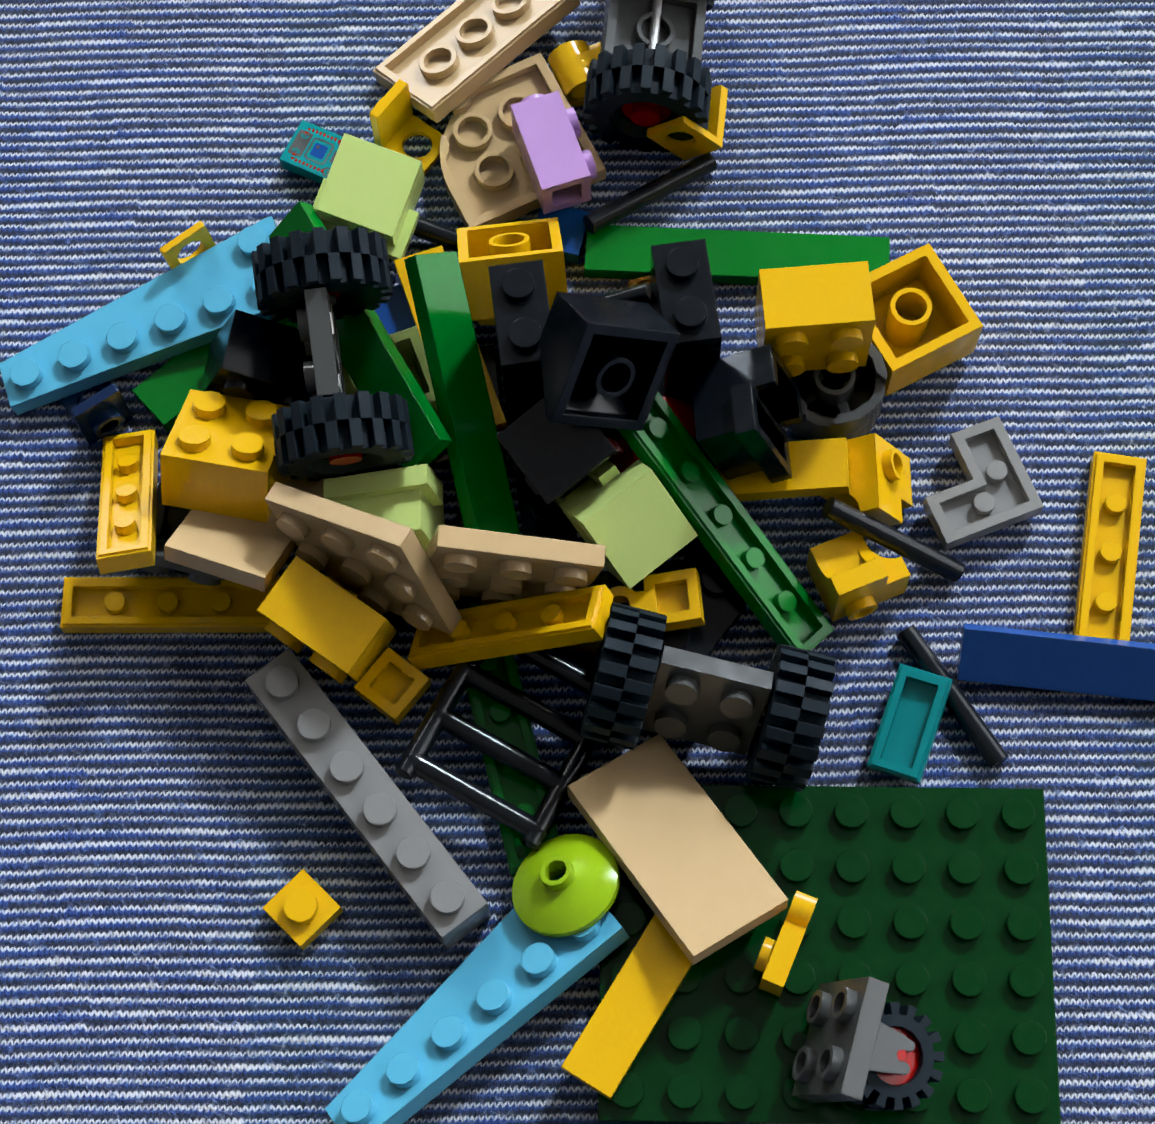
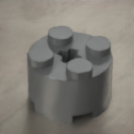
M872 343L870 344L866 366H860L851 372L840 374L831 373L827 369L809 370L793 377L799 385L803 422L788 426L796 437L802 440L843 437L851 439L867 435L875 426L884 399L887 370L882 354Z

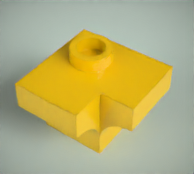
M876 433L847 439L850 494L825 495L821 497L826 500L834 497L856 509L859 508L861 512L889 526L903 524L902 509L913 507L910 458Z
M853 531L810 548L806 568L832 622L845 616L850 621L871 614L878 608V603L905 593L911 576L902 556L885 558L875 554L869 549L863 536Z

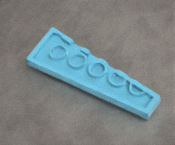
M273 217L264 218L252 226L244 228L241 232L178 265L174 269L167 271L1 362L0 372L10 407L17 415L211 343L235 309L272 320L271 315L263 316L260 314V310L257 307L251 254L252 251H257L256 247L259 244H270L269 235L277 227Z
M565 872L558 875L554 880H558L561 877H563ZM513 908L325 1108L326 1112L334 1124H403L629 939V935L608 911L601 920L583 932L567 937H548L529 929Z

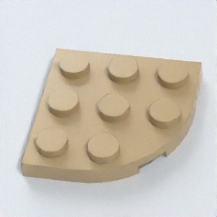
M541 52L499 71L452 111L453 115L446 126L444 135H441L440 163L443 181L448 195L465 227L507 223L541 207L513 133L510 105L519 103L529 95H545L558 90L565 109L571 107ZM579 121L581 136L577 137L581 151L586 149L591 151L597 169L598 178L591 180L592 185L606 179V168Z
M275 482L265 497V501L277 518V527L289 536L298 547L295 552L296 556L316 570L325 571L336 581L358 594L357 598L379 614L384 615L388 610L402 616L406 622L417 629L429 631L432 627L452 634L462 616L412 528Z
M438 525L425 553L453 602L458 601L460 596L480 598L482 605L586 588L604 568L606 546Z

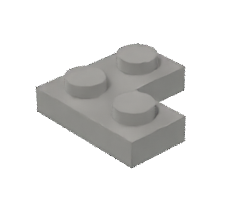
M999 416L951 434L949 445L967 482L925 497L923 502V508L944 551L1041 514L1044 505Z

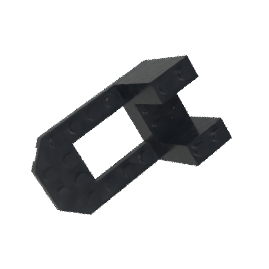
M705 239L651 246L649 305L680 333L658 392L662 397L681 399L692 406L689 367L719 359L722 339ZM543 260L488 266L508 425L544 397L539 340L550 309ZM513 460L523 535L577 542L575 527L559 506L547 505L542 497L536 496L525 482V474ZM570 490L567 491L563 496L566 497L568 494H570ZM697 537L683 547L684 561L663 563L649 574L696 568L700 575L705 625L666 631L663 637L664 641L659 660L664 645L711 656L731 626L734 627L747 610L746 602ZM607 570L601 571L587 587L605 584L608 589L616 586L626 585ZM643 579L631 589L635 592L644 591ZM601 641L552 649H557L576 664L593 673Z

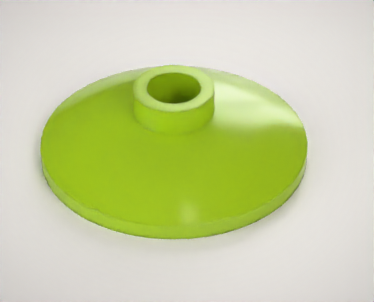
M566 834L552 838L542 843L538 851H532L518 868L512 885L514 909L522 922L529 929L540 935L567 937L583 932L601 920L613 905L620 885L618 863L608 848L594 837L584 834ZM565 872L563 877H561L558 880H554L558 875Z

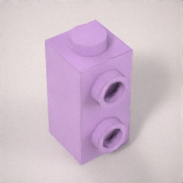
M559 90L545 95H529L519 103L510 105L513 133L543 214L545 215L592 200L591 180L598 178L596 165L589 149L581 151L577 137L581 136L577 114L573 107L565 109Z

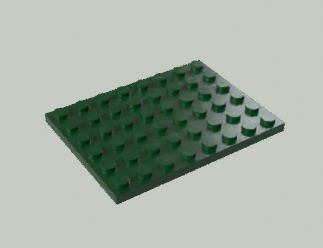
M700 785L788 898L787 909L692 965L612 1099L609 1100L598 1093V1123L1061 1124L1044 789L806 786L802 792L779 786ZM620 866L619 890L609 912L621 924L630 938L600 962L599 1004L655 915ZM796 891H800L818 900L779 997L759 989L764 973L754 969L766 936L777 941ZM867 976L889 983L885 1003L900 1002L899 1006L911 1005L917 1008L915 1016L926 1015L932 1021L926 1028V1031L939 1032L942 1041L934 1043L932 1046L934 1052L944 1051L945 1062H934L933 1069L942 1071L943 1074L940 1082H929L928 1084L935 1090L929 1098L919 1099L921 1104L914 1108H904L897 1111H871L864 1109L865 1104L855 1105L851 1101L811 1103L792 1096L795 1080L792 1077V1066L797 1052L805 1044L809 1023L806 1021V1010L813 993L818 990L819 984Z

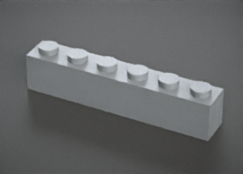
M290 648L245 680L254 699L446 950L450 949L491 917L486 900Z

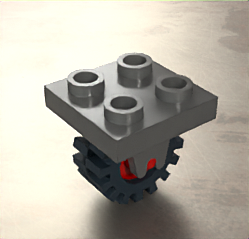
M867 976L819 984L818 990L811 996L806 1010V1021L809 1023L805 1044L797 1052L792 1066V1077L795 1080L792 1096L811 1103L851 1101L855 1105L865 1104L864 1109L871 1111H897L904 1108H914L921 1104L919 1099L929 1098L935 1090L928 1084L929 1082H940L943 1074L942 1071L933 1069L934 1062H945L944 1051H933L932 1044L942 1041L939 1032L926 1031V1028L932 1021L926 1015L915 1016L917 1008L911 1005L899 1006L900 1002L885 1003L889 983Z

